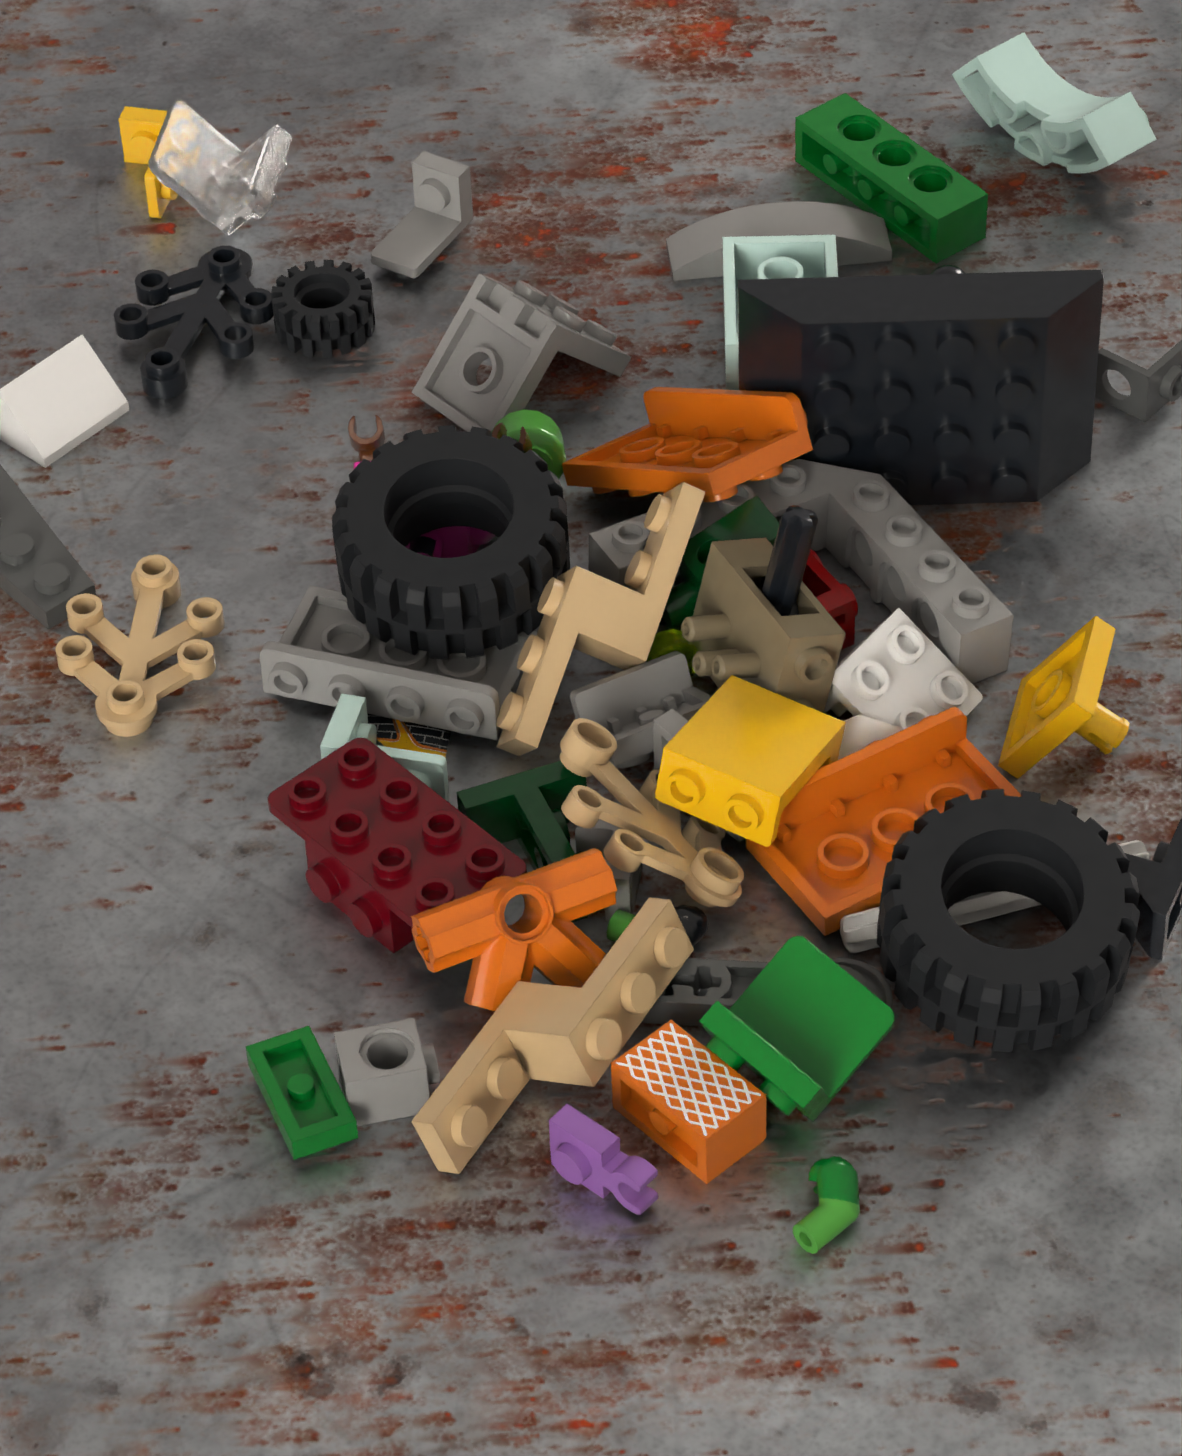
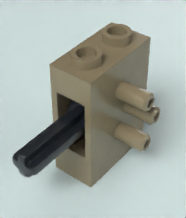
M798 505L789 506L781 516L774 546L766 537L711 542L693 616L686 617L681 625L682 635L687 640L686 646L694 655L692 666L698 676H710L720 688L731 675H734L824 713L846 633L802 581L818 523L815 512L803 509Z

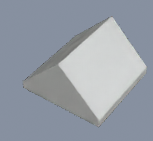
M83 334L0 389V440L44 468L129 411L127 399Z

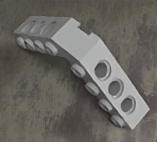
M796 459L782 464L783 472L775 477L760 481L748 480L737 485L738 493L733 497L717 502L702 501L690 538L755 496L760 498L779 523L781 516L789 506L798 505L803 509L812 510L817 515L818 523L811 549L818 551L826 548L844 568H852L871 589L870 597L876 603L883 602L892 613L897 608H900L972 684L1008 670L1014 615L881 474ZM647 513L589 533L588 571L630 589L631 586L624 583L625 574L633 556L638 550H644L650 530L644 527ZM679 569L672 587L682 583Z

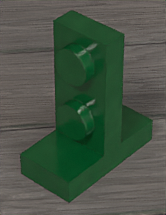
M559 760L458 791V810L501 844L517 839L531 866L536 870L583 852L575 853L570 845V833L567 823L571 821L563 814L561 805L574 786H587L586 777L572 773ZM588 915L572 920L571 922L573 923L579 920L588 918Z

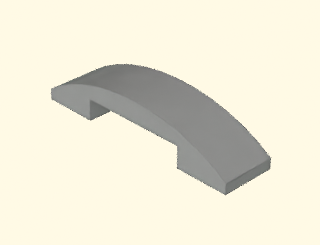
M812 201L772 202L729 210L697 221L666 238V249L673 281L723 277L722 237L836 235L837 266L892 261V249L883 218L849 206Z

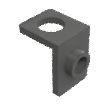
M1182 340L1149 369H1145L1106 349H1099L1095 398L1146 422L1169 401H1175L1182 395ZM1108 370L1118 371L1127 379L1131 388L1130 395H1122L1113 389L1108 381Z

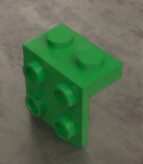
M794 936L782 946L729 1010L716 1000L699 1022L712 1037L705 1045L706 1048L738 1072L744 1064L760 1077L763 1083L758 1089L766 1094V1099L785 1115L789 1116L797 1108L814 1122L895 1025L896 1018L893 1010L814 944L805 937Z

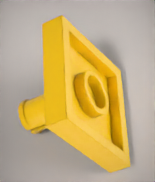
M1098 616L1093 617L1021 679L998 763L1000 768L1019 779L1074 732L1098 747L1105 755L1111 753L1113 747L1116 749L1121 744L1129 730V721L1124 717H1119L1098 702L1116 630L1114 627Z

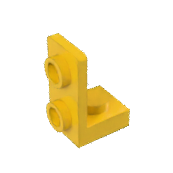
M125 106L119 117L124 162L149 165L144 176L149 217L161 219L169 201L175 200L179 194L181 177L185 169L191 168L194 164L196 139L194 136L189 135L186 113Z

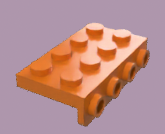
M654 387L646 391L643 396L649 424L562 463V468L567 486L592 487L595 494L609 493L619 489L628 490L629 496L637 497L654 492L666 493L685 482L705 491L704 502H717L738 493L737 485L748 480L760 481L781 474L783 472L782 464L812 451L813 448L807 428L808 420L800 399L792 392Z
M952 707L936 715L928 716L917 724L885 739L874 741L865 748L829 765L821 766L784 808L780 817L777 836L772 844L764 847L746 839V849L820 932L826 936L840 929V920L845 915L880 907L886 864L892 861L893 848L903 833L914 830L915 820L927 811L936 808L940 813H943L945 801L968 794L970 800L980 799L984 790L1004 789V796L1021 797V794L966 738L967 717L959 708Z

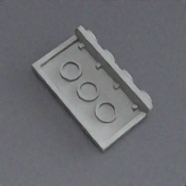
M310 585L280 641L266 642L259 654L263 691L287 698H295L334 707L337 706L341 694L366 697L367 714L498 740L502 732V728L496 726L500 708L510 692L516 693L523 671L517 669L520 652L531 634L536 636L538 631L534 630L529 635L522 631L518 634V642L500 651L497 646L484 649V655L480 657L466 659L465 653L449 654V660L432 659L427 651L418 650L416 655L396 649L393 639H390L387 643L379 640L367 631L366 623L363 624L355 619L348 609L347 598L342 595L341 591Z

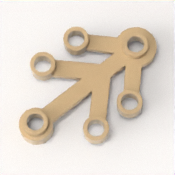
M156 554L143 557L138 561L136 568L131 574L133 595L137 604L129 638L104 617L103 604L98 596L88 593L79 594L72 597L66 604L69 627L74 632L86 634L119 663L122 668L119 680H117L95 662L91 641L81 635L67 636L57 643L55 651L58 668L66 675L75 676L97 696L95 700L97 717L109 732L117 736H135L146 731L151 726L153 718L157 713L158 700L193 680L209 677L216 669L214 648L211 643L201 638L213 637L224 629L223 607L218 600L203 597L192 601L186 609L187 619L156 637L162 609L176 603L181 596L178 568L163 555ZM177 653V664L146 679L149 668Z
M584 718L575 719L560 741V748L562 750L559 756L560 761L569 771L582 777L593 775L622 805L602 797L595 790L587 786L576 785L561 805V810L565 817L575 825L587 829L593 828L599 819L621 828L614 832L603 849V854L607 861L617 869L633 873L643 863L682 880L685 883L688 895L703 906L711 908L733 906L742 893L740 884L744 879V872L732 857L722 852L721 841L726 834L725 829L691 816L681 831L680 810L664 804L655 798L659 769L650 772L638 791L609 761L617 748V741L605 727L592 720ZM642 838L661 845L664 849L646 843Z

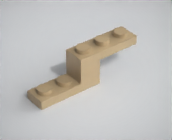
M683 482L663 495L658 494L654 498L644 522V527L650 530L644 550H638L635 553L625 574L624 583L631 586L630 589L579 566H575L559 575L557 579L552 577L547 582L537 607V611L544 614L536 636L531 634L528 637L518 658L517 669L523 671L516 693L510 692L507 695L498 714L496 726L503 730L497 748L516 756L524 755L538 748L573 648L623 670L630 669L647 661L705 491Z
M647 899L582 988L522 981L516 983L411 1121L438 1171L460 1174L530 1079L594 1087L611 1062L616 1058L694 950L670 899Z

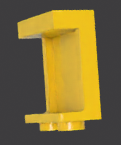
M731 675L664 746L655 798L664 804L764 847H768L776 839L780 817L784 808L821 766L829 765L838 760L846 722Z

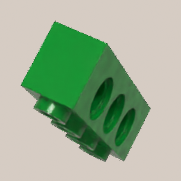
M844 93L795 117V161L861 210L883 218L887 229L935 264L986 238L988 193L848 94Z

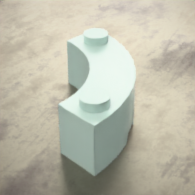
M1025 32L975 57L952 73L961 91L982 119L991 128L1000 124L1015 138L1014 149L1042 166L1053 162L1067 167V172L1072 174L1094 172L1157 140L1149 126L1147 115L1138 106L1131 91L1117 97H1099L1077 89L1061 78L1043 60Z

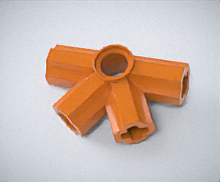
M592 848L517 877H495L477 892L411 916V931L418 952L422 956L427 969L433 973L473 958L464 1002L472 1006L496 1011L518 981L531 982L533 968L553 985L582 988L606 953L571 921L617 904L616 892L618 889L612 869L606 863L602 852L599 849ZM521 894L525 904L523 915L514 924L507 925L504 917L505 907L511 898Z

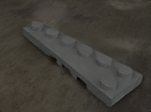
M0 464V588L49 630L68 619L66 604L72 597L85 593L96 595L95 584Z

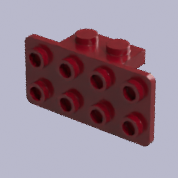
M355 738L268 795L269 811L305 840L308 864L306 880L314 895L324 903L331 902L350 918L354 927L367 938L374 937L393 954L414 940L411 931V916L477 892L495 877H517L527 873L526 863L366 738Z

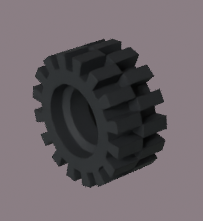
M325 259L322 267H316L313 260L304 262L305 270L301 271L297 266L288 269V277L280 275L276 279L277 286H272L271 291L275 334L277 333L278 340L282 345L287 343L288 350L296 353L303 348L305 357L313 358L315 351H322L323 358L333 357L332 350L339 349L342 355L350 353L351 343L360 348L366 343L365 336H372L375 325L372 283L369 278L365 279V272L360 268L352 272V265L347 262H342L336 268L334 267V260Z

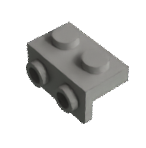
M673 651L575 689L570 694L576 719L592 720L605 727L616 739L617 748L609 761L618 768L637 766L650 758V753L654 751V719L673 708L689 721L711 697V695L693 686L686 657L678 651Z

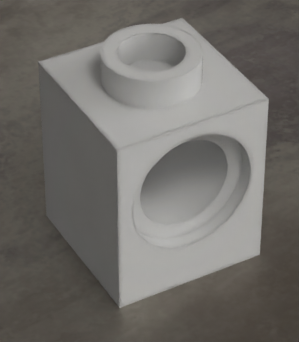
M415 1018L334 1032L339 1080L342 1092L357 1121V1126L416 1116L429 1099L428 1085L440 1083L433 1043L421 1045Z

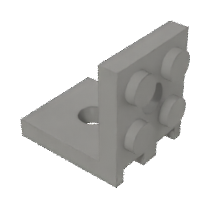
M479 273L412 393L467 432L471 431L472 426L492 431L496 423L508 413L525 409L557 351L620 377L632 357L613 345L617 338L616 334L590 319L585 322L577 316L579 310L553 294L547 296L521 280H518L513 288ZM490 358L492 363L491 374L483 384L478 385L476 380L477 370L484 360Z

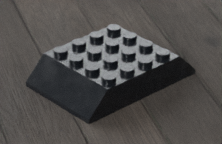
M1103 270L738 280L739 390L792 392L796 394L807 416V428L813 450L793 460L801 459L881 474L909 505L1037 502L1091 461L1104 273Z

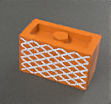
M669 1020L611 1062L613 1108L706 1184L760 1145L766 1138V1094L672 1020Z

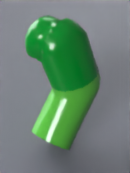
M840 1156L822 1158L816 1161L809 1171L808 1181L817 1182L813 1190L818 1194L819 1205L793 1226V1235L798 1244L811 1254L821 1250L855 1222L860 1214L858 1173L850 1162Z

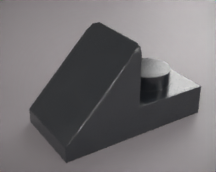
M1182 819L1176 828L1171 842H1159L1153 861L1125 853L1130 861L1128 872L1136 877L1140 893L1137 905L1140 916L1135 938L1149 957L1162 960L1182 915Z

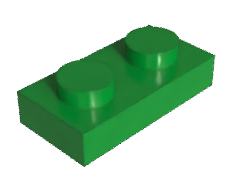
M309 1025L245 1046L249 1068L293 1160L358 1138L357 1121Z

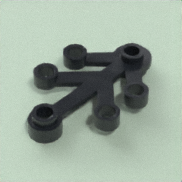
M218 246L204 254L199 259L197 267L167 276L166 273L160 270H147L137 275L135 286L138 301L148 306H160L148 310L144 306L135 303L118 307L114 312L117 335L122 339L136 340L144 337L151 330L178 322L164 347L148 352L140 366L142 386L147 395L156 399H169L182 394L186 390L188 379L184 359L205 324L209 326L219 340L220 351L225 357L241 359L253 352L254 341L251 327L245 323L234 322L219 301L222 296L232 295L239 303L242 320L249 324H263L273 318L271 293L266 289L254 288L249 281L253 273V263L248 253L232 246ZM199 287L196 294L163 304L172 295Z

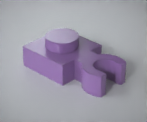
M569 1104L563 1106L549 1119L551 1164L565 1180L575 1185L582 1184L603 1199L612 1192L626 1209L637 1215H641L658 1199V1192L647 1186L658 1176V1170L644 1158L636 1155L628 1156L620 1151V1137Z

